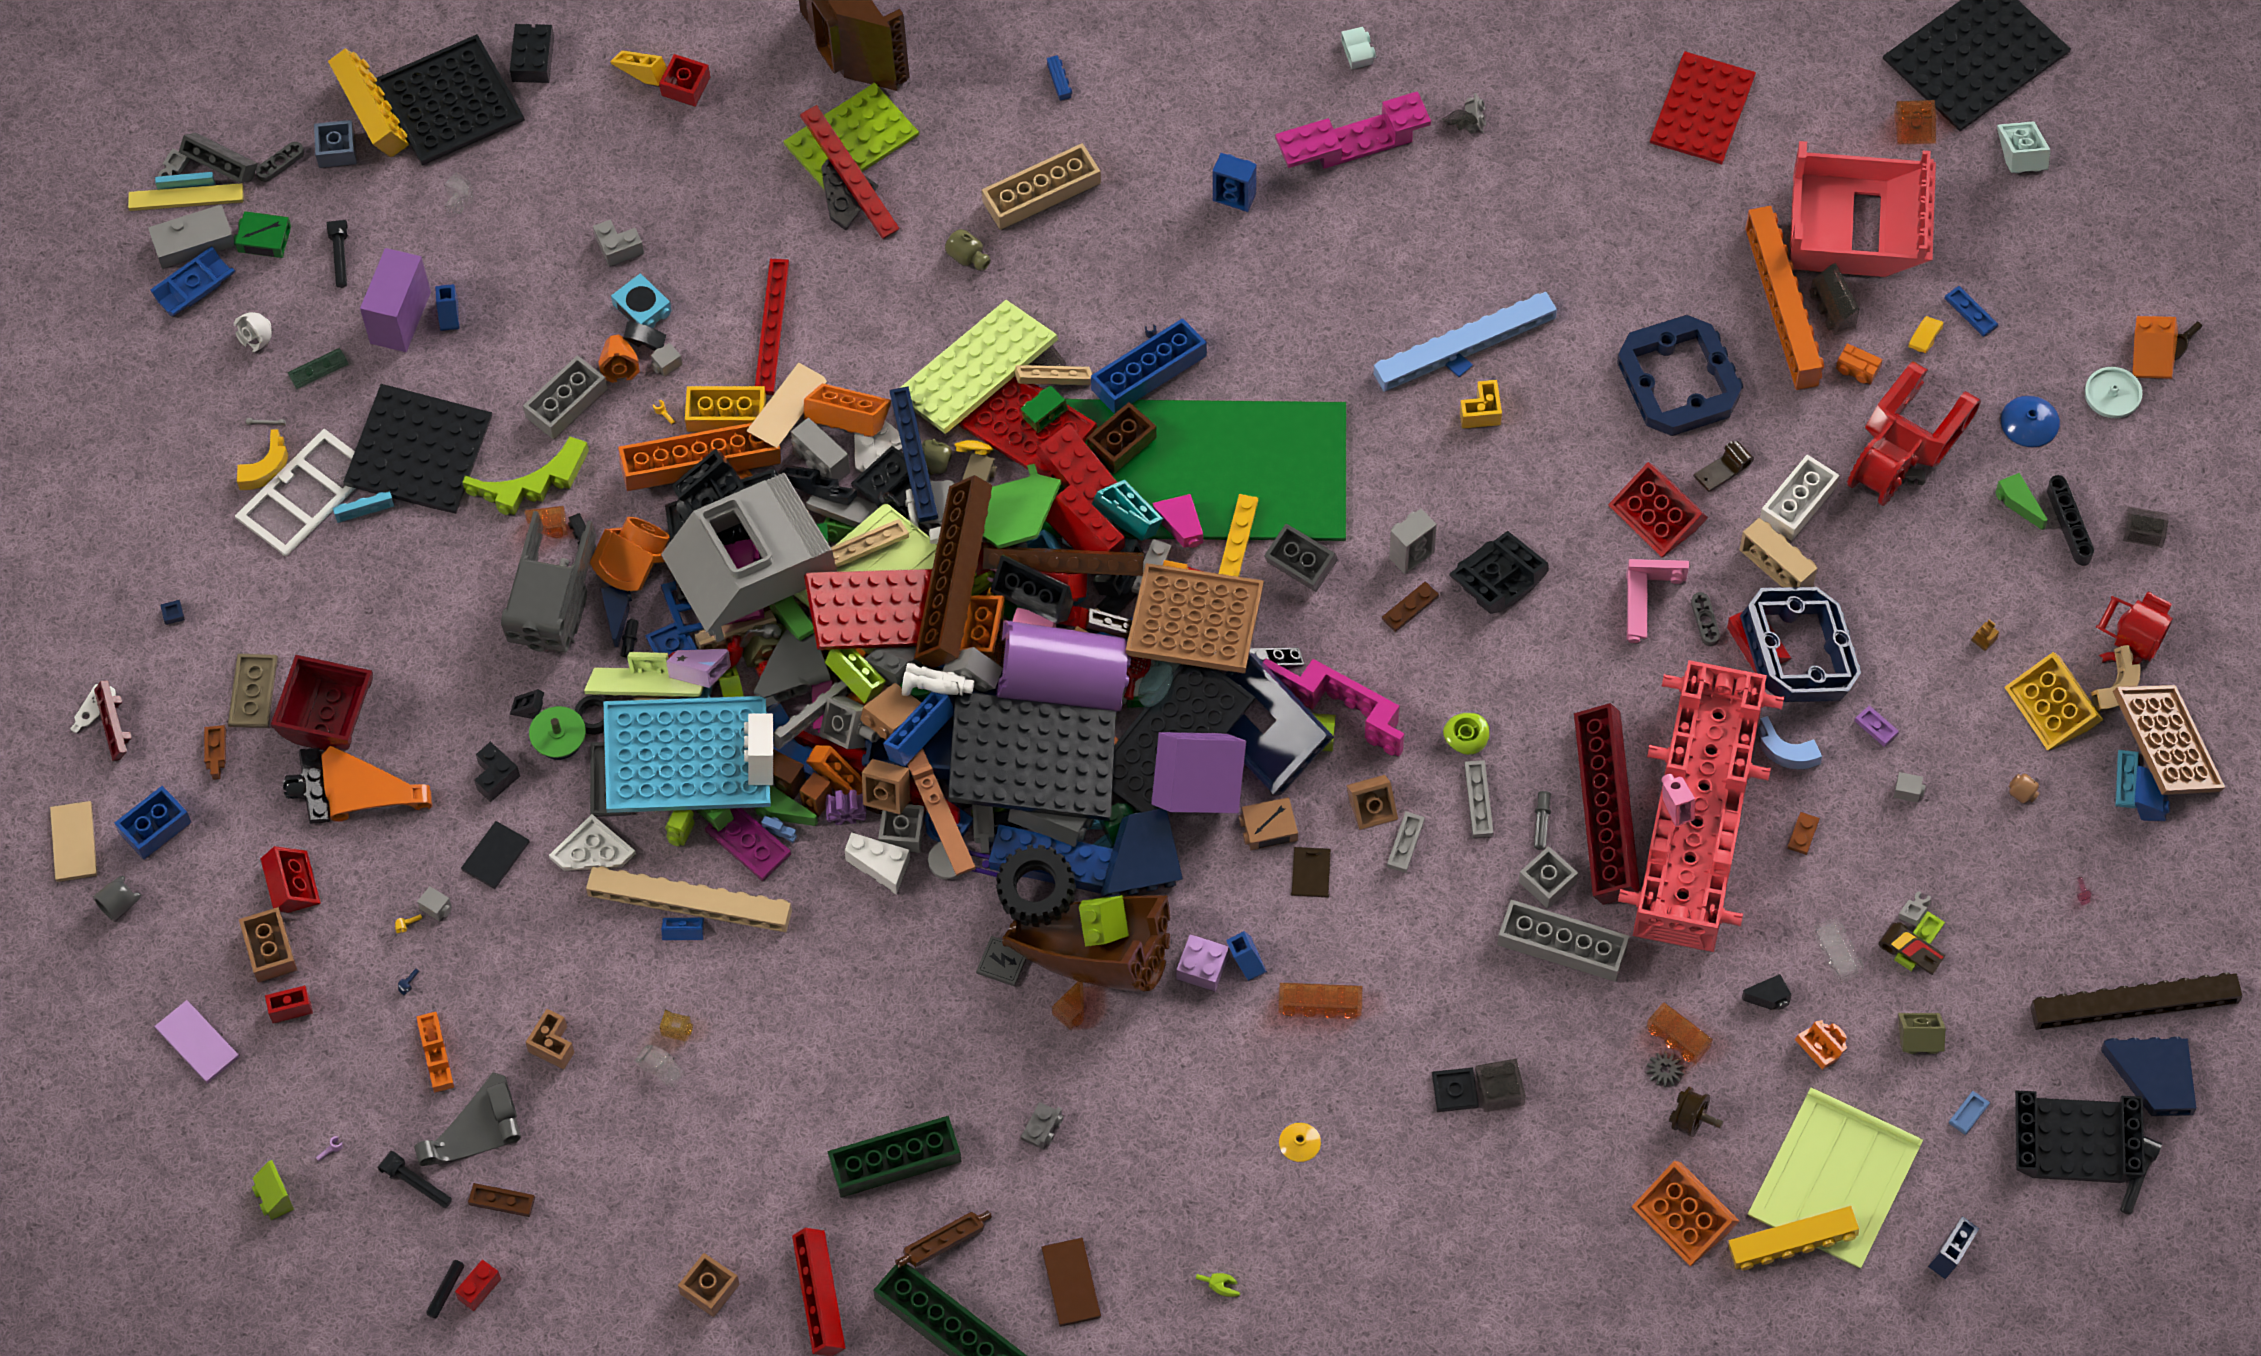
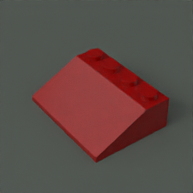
M1647 462L1608 504L1661 557L1665 556L1696 532L1709 518L1650 462Z

